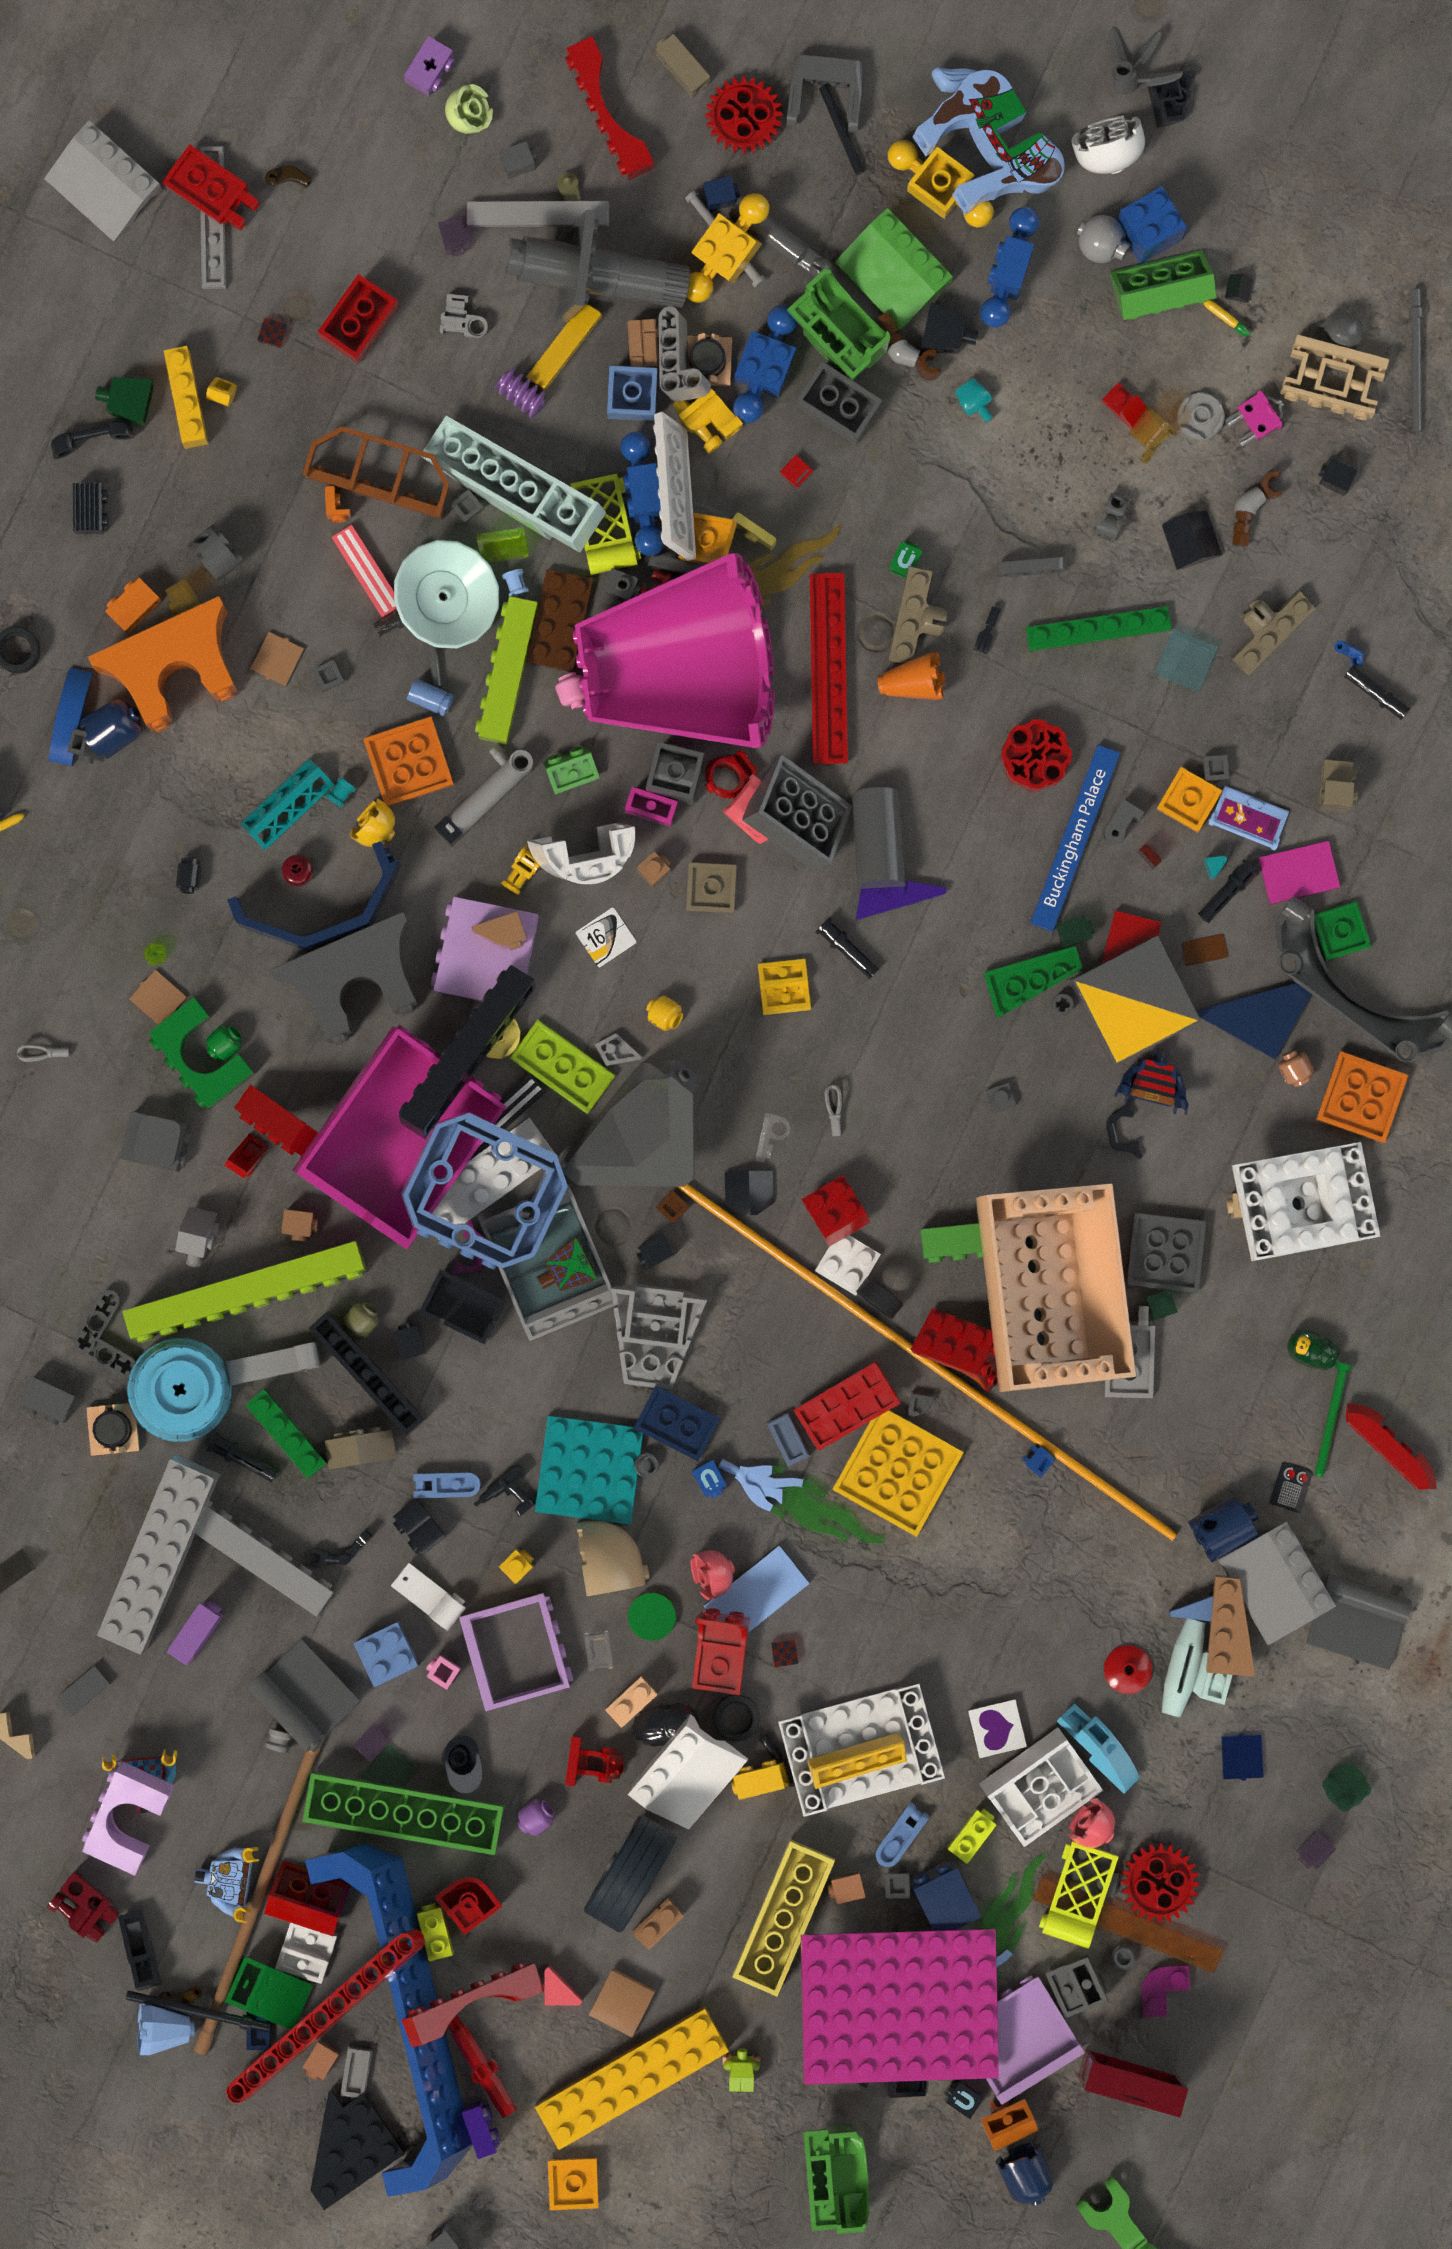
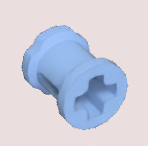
M523 569L512 570L502 575L503 579H506L510 591L509 596L517 598L529 593V589L526 588L522 577Z

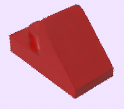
M1119 383L1101 401L1135 433L1153 416L1138 395L1133 397Z
M249 1133L230 1155L224 1166L242 1178L249 1177L269 1146Z

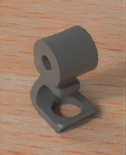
M1110 494L1103 511L1106 514V518L1098 524L1095 536L1115 542L1118 534L1117 520L1122 519L1129 501L1128 499Z

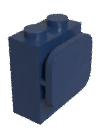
M953 1860L949 1862L943 1861L935 1868L927 1872H921L913 1880L909 1881L933 1930H957L981 1918Z

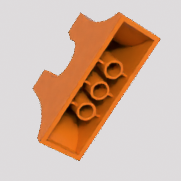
M219 596L88 656L92 667L97 673L112 677L130 692L146 726L151 732L154 730L161 732L169 728V723L173 722L171 707L165 700L163 688L169 675L177 670L190 669L200 674L202 684L216 702L219 700L226 702L234 698V693L238 692L222 652L221 632L228 612Z

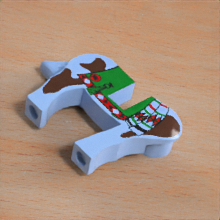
M936 67L932 71V78L941 92L955 93L942 102L934 115L916 129L913 135L914 140L925 156L932 153L937 142L945 134L956 129L969 128L976 146L994 170L992 173L958 185L952 196L965 215L970 213L980 203L994 200L1001 195L1023 193L1024 190L1039 194L1047 191L1051 186L1059 182L1065 167L1063 155L1059 148L1042 133L1035 134L1011 149H1008L999 134L1019 124L1027 113L1004 76L991 70L975 71L966 68L947 69Z

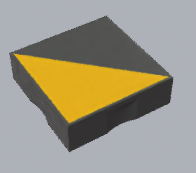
M1156 935L1122 951L1117 957L1097 964L1068 979L1084 1011L1091 1018L1096 1035L1111 1064L1114 1066L1201 1022L1159 937Z

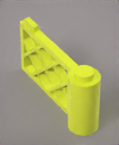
M617 474L571 483V487L575 490L587 487L594 491L590 496L591 499H594L596 494L607 499L608 501L603 507L604 511H606L611 502L620 507V513L616 519L607 514L604 515V518L613 522L606 533L599 528L595 529L597 533L604 536L600 543L589 546L587 541L584 546L590 574L594 575L611 571L612 568L616 570L638 565L637 560H640L641 556L637 547L633 546L622 493L625 492L623 477L618 478ZM614 481L615 490L611 496L600 491L604 483ZM621 517L623 520V524L619 522ZM618 525L625 530L626 538L615 539L610 536V533Z
M1072 1840L1071 1845H1065L1061 1858L1066 1859L1049 1912L1048 1914L1043 1913L1039 1927L1043 1928V1934L1089 1949L1119 1856L1097 1848L1083 1847ZM1075 1848L1086 1851L1089 1860L1076 1865L1072 1857ZM1090 1853L1096 1854L1097 1856L1092 1858ZM1101 1857L1111 1859L1110 1868L1100 1873L1094 1861ZM1070 1862H1072L1074 1867L1068 1870ZM1092 1863L1097 1875L1084 1881L1079 1868ZM1076 1870L1081 1883L1069 1888L1065 1877ZM1107 1874L1106 1880L1104 1882L1102 1876ZM1099 1878L1103 1885L1102 1892L1092 1896L1086 1884ZM1064 1884L1066 1890L1061 1892L1062 1886ZM1084 1886L1090 1898L1077 1904L1071 1891ZM1068 1893L1074 1906L1066 1910L1056 1907L1059 1897ZM1100 1897L1098 1904H1096L1094 1899ZM1092 1901L1096 1909L1093 1919L1083 1916L1079 1907ZM1076 1909L1078 1914L1071 1911Z

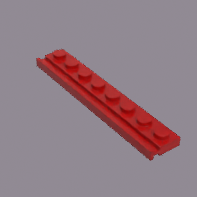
M810 573L813 765L848 764L844 573Z

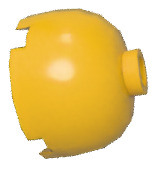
M379 798L377 802L372 801L357 818L359 822L356 829L352 826L349 836L357 843L366 847H373L372 844L379 841L388 843L395 834L393 831L395 816L392 810Z

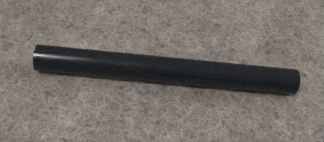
M824 85L819 88V91L855 175H860L864 173V169L828 85Z

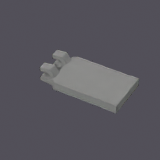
M1137 1305V1321H1129L1136 1377L1105 1380L1104 1397L1153 1398L1155 1325H1152V1322H1148L1149 1306Z

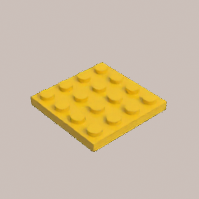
M888 1410L869 1422L832 1490L917 1537L964 1452Z

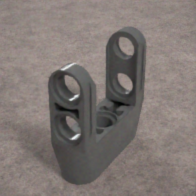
M811 55L795 56L791 75L786 126L796 127V122L799 120L803 84L815 86L828 85V87L850 89L846 124L848 132L857 133L863 63L851 59Z
M692 502L693 513L732 519L733 515L713 507ZM660 555L657 557L650 556L647 566L654 570L658 568L661 572L682 576L704 566V564H693Z

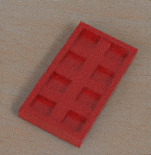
M874 1361L799 1405L793 1411L818 1451L899 1405L902 1401L878 1362Z

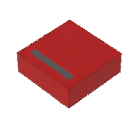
M797 455L780 471V474L796 489L813 473V470Z

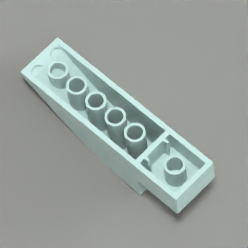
M445 416L423 450L434 454L442 471L467 489L548 540L554 537L578 552L582 551L606 514L598 502L448 416ZM422 457V458H424L425 460H427L428 462H430L431 464H433L432 461H431V459Z

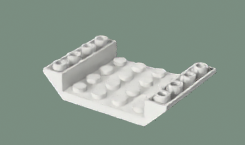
M920 1684L895 1688L803 1713L778 1722L804 1817L827 1811V1809L898 1789L945 1779ZM894 1733H899L904 1740L906 1762L815 1789L808 1766L809 1759Z

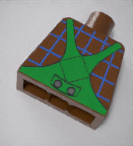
M577 1238L546 1259L545 1262L549 1270L537 1276L543 1289L556 1283L560 1291L598 1280Z

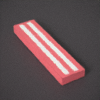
M350 525L332 536L334 543L382 619L396 611L394 591L354 527Z

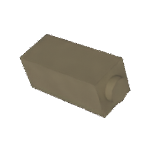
M674 34L669 38L665 36L657 43V48L655 49L656 57L692 98L711 83L709 74Z

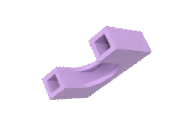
M121 1762L117 1769L112 1768L108 1776L109 1788H104L100 1795L99 1802L102 1804L100 1809H95L90 1821L94 1823L92 1828H87L82 1841L85 1842L82 1852L135 1876L142 1866L150 1845L123 1833L114 1822L113 1808L120 1804L129 1803L161 1816L169 1802L175 1785L125 1762Z

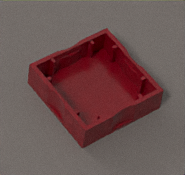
M1085 2049L1077 2077L1085 2091L1181 2118L1188 2092L1187 2086L1182 2083V2079L1178 2075Z

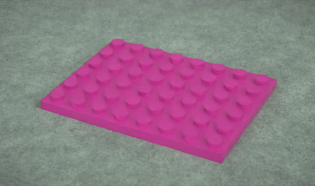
M996 1929L801 1934L803 2084L999 2078Z

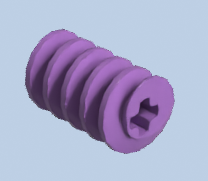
M513 367L500 378L494 390L500 387L499 394L501 396L507 394V401L514 400L515 407L522 405L521 411L523 413L530 411L529 418L533 419L547 401L543 399L545 391L543 390L537 394L538 385L529 388L531 380L528 379L525 382H521L523 374L520 373L515 377L514 372L516 368Z

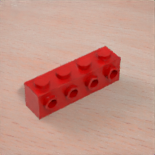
M251 1084L234 1107V1109L241 1113L240 1119L249 1125H252L254 1122L253 1128L264 1136L266 1133H269L266 1138L278 1146L280 1143H283L280 1148L290 1155L296 1152L302 1156L318 1133Z

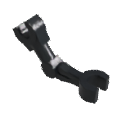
M364 1530L355 1540L356 1542L344 1554H330L329 1551L321 1548L312 1549L311 1553L319 1554L321 1559L319 1562H311L310 1566L316 1568L329 1565V1563L347 1565L355 1557L358 1550L373 1535L369 1531Z

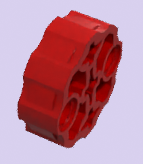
M1032 719L1030 722L1015 726L1009 732L1008 738L1004 746H1002L1000 759L1006 771V777L1011 783L1019 785L1029 792H1040L1042 789L1056 786L1064 778L1065 772L1071 763L1072 749L1069 747L1066 734L1062 729L1046 723L1045 720ZM1019 732L1023 733L1026 736V742L1023 744L1016 743L1013 735ZM1040 732H1043V742L1036 746L1035 744L1040 740ZM1049 735L1052 737L1057 735L1059 737L1058 744L1055 742L1050 744L1048 742L1050 739ZM1043 748H1045L1040 755V760L1036 758L1032 760L1030 763H1027L1029 762L1032 756L1031 751L1037 753L1038 751L1040 752ZM1050 751L1060 752V753H1051L1048 757H1046V754H1048ZM1024 754L1026 755V757L1022 761L1018 759H1012L1021 758ZM1035 765L1036 768L1032 771V779H1029V770ZM1014 767L1017 769L1023 768V776H1015L1013 774L1015 771ZM1048 768H1055L1059 776L1056 779H1050L1046 775V770Z

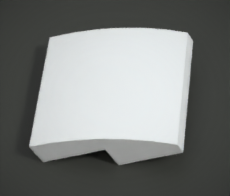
M290 1923L275 1969L322 1984L338 1933H334L332 1937Z

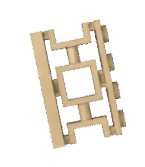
M1297 334L1290 357L1301 360L1296 379L1285 376L1280 394L1285 395L1284 398L1289 401L1297 402L1298 400L1307 401V404L1312 407L1321 408V406L1331 408V411L1334 413L1344 414L1348 412L1354 414L1353 417L1360 420L1372 419L1378 401L1366 398L1371 379L1383 381L1389 359ZM1309 354L1323 357L1319 370L1306 367ZM1325 366L1347 372L1343 391L1320 386ZM1355 366L1368 369L1365 382L1352 379ZM1303 376L1316 379L1313 392L1299 389ZM1349 388L1362 392L1359 405L1345 401Z

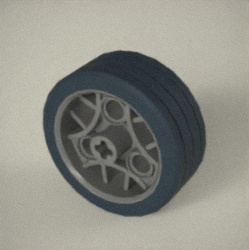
M639 1815L618 1850L614 1852L606 1865L605 1872L585 1905L584 1912L616 1932H623L645 1895L648 1894L654 1884L659 1871L677 1840L676 1834L646 1816Z

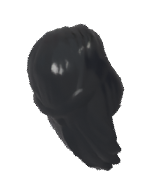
M681 1703L653 1707L640 1711L639 1715L634 1718L632 1734L636 1735V1739L641 1740L645 1745L651 1747L664 1746L690 1714L699 1725L698 1715L692 1707Z

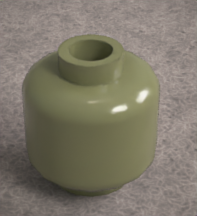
M367 1302L355 1303L343 1318L347 1334L353 1338L368 1337L379 1323L376 1308Z

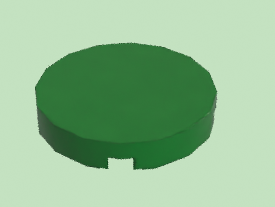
M656 1592L645 1593L637 1597L631 1604L628 1612V1623L632 1631L639 1638L647 1641L660 1640L666 1637L672 1631L676 1621V1612L672 1602L664 1595Z

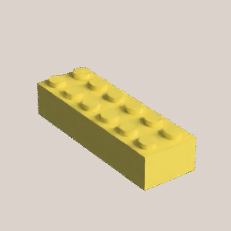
M789 1839L733 1971V1978L778 1997L800 1945L801 1934H804L835 1862L833 1857Z

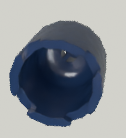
M111 701L81 719L80 728L85 727L87 734L84 740L96 755L100 756L103 754L106 756V759H109L140 736L142 731L141 714L136 707L126 701Z
M1030 2142L1008 2150L1009 2156L1004 2159L999 2156L995 2162L1012 2199L1017 2203H1031L1032 2206H1035L1045 2201L1044 2197L1050 2193L1054 2182L1040 2143H1037L1036 2147H1032Z

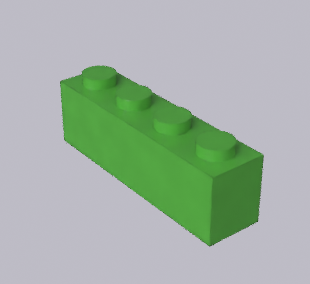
M979 1223L920 1230L923 1259H929V1263L943 1262V1257L949 1256L953 1257V1261L965 1260L968 1254H977V1258H983Z

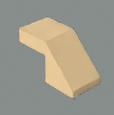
M10 1712L0 1713V1739L26 1759L34 1758L35 1750L32 1733L13 1736Z

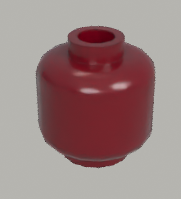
M299 854L288 857L283 862L281 868L285 881L294 887L307 885L314 875V869L310 860Z

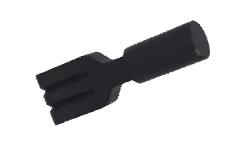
M994 606L991 607L985 623L986 628L979 633L973 650L987 655L993 639L991 630L992 627H995L1001 609Z

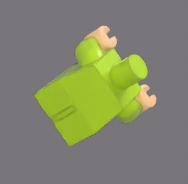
M739 2048L737 2056H723L722 2065L725 2070L729 2071V2091L754 2092V2071L760 2069V2056L757 2055V2058H754V2055L747 2056V2049Z

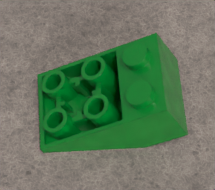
M245 1956L225 2002L291 2030L297 2024L313 1985Z

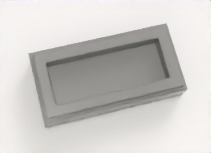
M348 2046L341 2096L357 2098L363 2093L364 2095L366 2094L373 2049Z

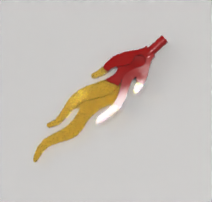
M837 525L823 539L794 544L777 562L767 568L756 571L759 566L772 559V553L749 563L748 565L756 579L761 596L787 590L813 564L821 562V557L809 558L796 570L787 572L793 563L802 556L823 549L832 543L840 530V526ZM762 599L763 605H760V609L769 605L771 599Z

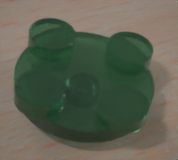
M1350 1762L1331 1770L1322 1781V1787L1327 1798L1343 1812L1349 1811L1352 1807L1360 1804L1371 1793V1787L1363 1773Z

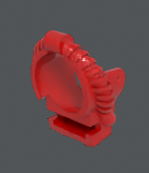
M742 750L734 756L727 755L726 758H714L705 768L704 777L705 782H707L705 787L710 794L716 793V796L719 795L723 799H735L749 782V777L752 774L755 776L758 774V769L749 761L748 755ZM727 768L733 771L737 777V788L733 790L718 788L713 782V770Z

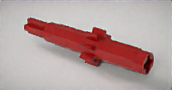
M456 2014L448 2027L452 2032L451 2036L473 2070L469 2077L474 2085L479 2082L481 2083L495 2108L504 2119L515 2112L517 2107L495 2073L500 2068L494 2059L491 2061L487 2060L467 2026L462 2024Z

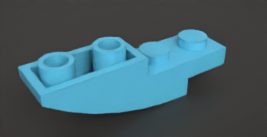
M1074 1703L1058 1719L1057 1722L1092 1755L1089 1761L1123 1793L1128 1791L1139 1780L1138 1772L1122 1745L1096 1716L1091 1720Z

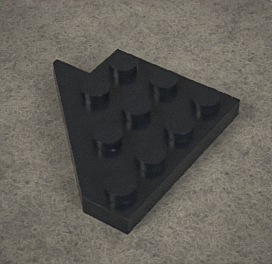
M332 2089L328 2092L310 2189L323 2210L332 2206L405 2154L364 2093L343 2106Z

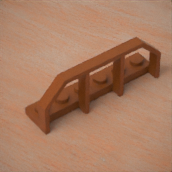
M341 426L311 443L302 473L307 479L443 520L445 514L444 505L450 484L434 454ZM342 433L363 438L351 480H349L350 475L337 471L335 475L326 473L327 468L313 464V468H311L317 447ZM369 441L404 451L393 488L382 485L381 489L372 487L373 482L360 478L357 482ZM410 453L431 459L444 484L439 502L427 499V503L418 501V496L406 492L404 496L398 495Z

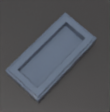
M789 1413L767 1423L788 1467L809 1457Z

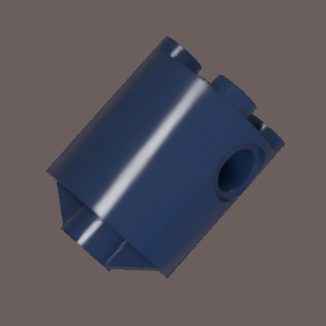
M1232 1495L1188 1521V1524L1198 1544L1204 1547V1552L1212 1563L1258 1537L1253 1522L1258 1520L1259 1517L1250 1502L1242 1504L1235 1495Z

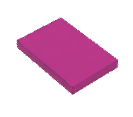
M1329 841L1258 858L1269 905L1288 901L1293 896L1301 898L1340 888Z

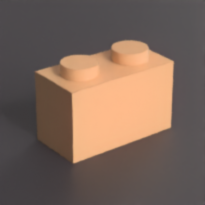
M641 1675L605 1710L622 1728L658 1693Z

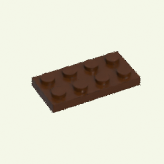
M546 569L526 663L573 673L578 653V645L574 642L573 631L575 630V624L585 620L593 579Z

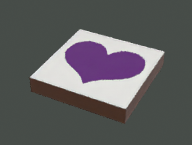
M1015 1699L968 1710L979 1758L1027 1747Z

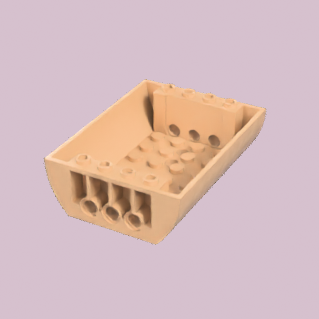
M1113 1184L992 1194L977 1197L976 1203L999 1392L1136 1377ZM1027 1236L1033 1241L1031 1249L1027 1248L1025 1244ZM1030 1260L1036 1265L1034 1273L1030 1272L1028 1268ZM1036 1308L1039 1309L1042 1314L1040 1321H1037L1034 1317V1311ZM1039 1332L1043 1334L1045 1339L1043 1345H1040L1037 1341Z

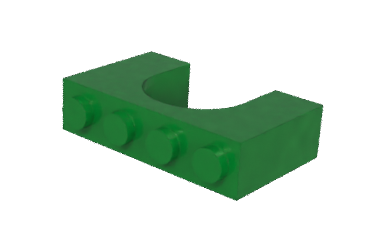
M193 997L149 1032V1035L152 1037L149 1042L157 1052L162 1050L167 1056L163 1060L172 1071L176 1068L182 1075L178 1079L186 1089L190 1087L196 1093L193 1098L201 1108L206 1106L211 1110L253 1077L255 1073L239 1054L218 1070L208 1074L194 1072L187 1066L183 1057L184 1043L191 1033L211 1018Z

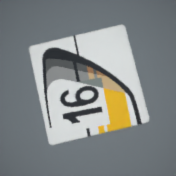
M613 907L576 931L577 937L598 967L603 966L636 944L635 938Z

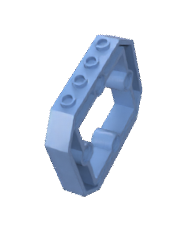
M465 1112L437 1122L422 1148L401 1195L412 1226L417 1228V1234L427 1239L431 1235L439 1238L438 1244L449 1249L452 1246H456L461 1249V1255L472 1260L474 1256L483 1259V1265L495 1270L496 1266L505 1268L535 1257L568 1185L557 1154L469 1112ZM460 1131L490 1144L493 1155L500 1160L509 1161L516 1156L545 1170L532 1200L520 1201L514 1208V1217L520 1222V1225L508 1249L475 1234L473 1228L467 1224L460 1223L455 1225L424 1210L435 1184H445L452 1178L453 1169L446 1160ZM502 1142L510 1144V1151L506 1155H501L498 1151V1147ZM438 1165H443L446 1168V1174L442 1178L434 1176V1168ZM526 1206H530L533 1209V1215L529 1219H523L521 1216V1211ZM460 1230H467L469 1234L467 1241L463 1243L458 1242L456 1238L457 1233Z

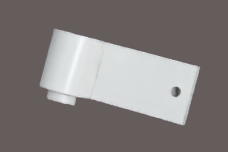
M409 1562L391 1584V1587L423 1610L431 1619L447 1631H449L466 1609L463 1605L465 1603L463 1598L455 1592L451 1596Z

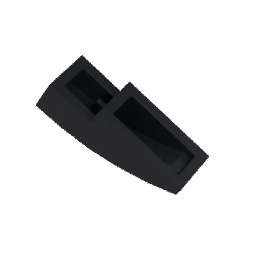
M139 1910L118 1916L135 1989L142 1991L162 1985L143 1911Z

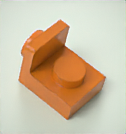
M334 486L325 487L327 519H332L334 523L346 522V519L351 518L350 509L337 510V507H341L340 493H336Z

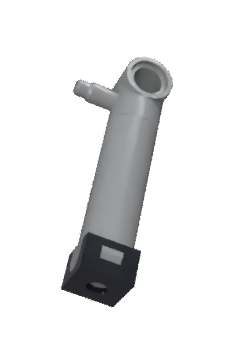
M495 747L490 749L489 753L501 767L450 815L445 816L434 826L435 830L451 847L517 783L532 772L534 763L530 753L525 750H517L507 759ZM519 758L527 759V767L518 769L515 766L516 760Z

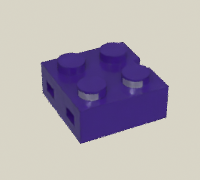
M482 2099L465 2105L462 2115L477 2158L481 2159L497 2153L501 2137L497 2127L493 2128L491 2125L493 2114L489 2104L485 2105Z

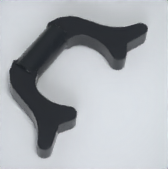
M1127 1100L1120 1111L1110 1115L1106 1120L1109 1144L1116 1151L1129 1152L1140 1159L1142 1154L1138 1149L1139 1141H1135L1130 1145H1123L1118 1139L1117 1119L1120 1117L1132 1118L1134 1116V1113L1130 1110L1131 1100Z

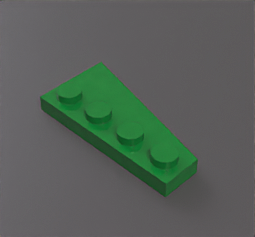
M1076 946L984 972V979L996 1019L1082 970Z

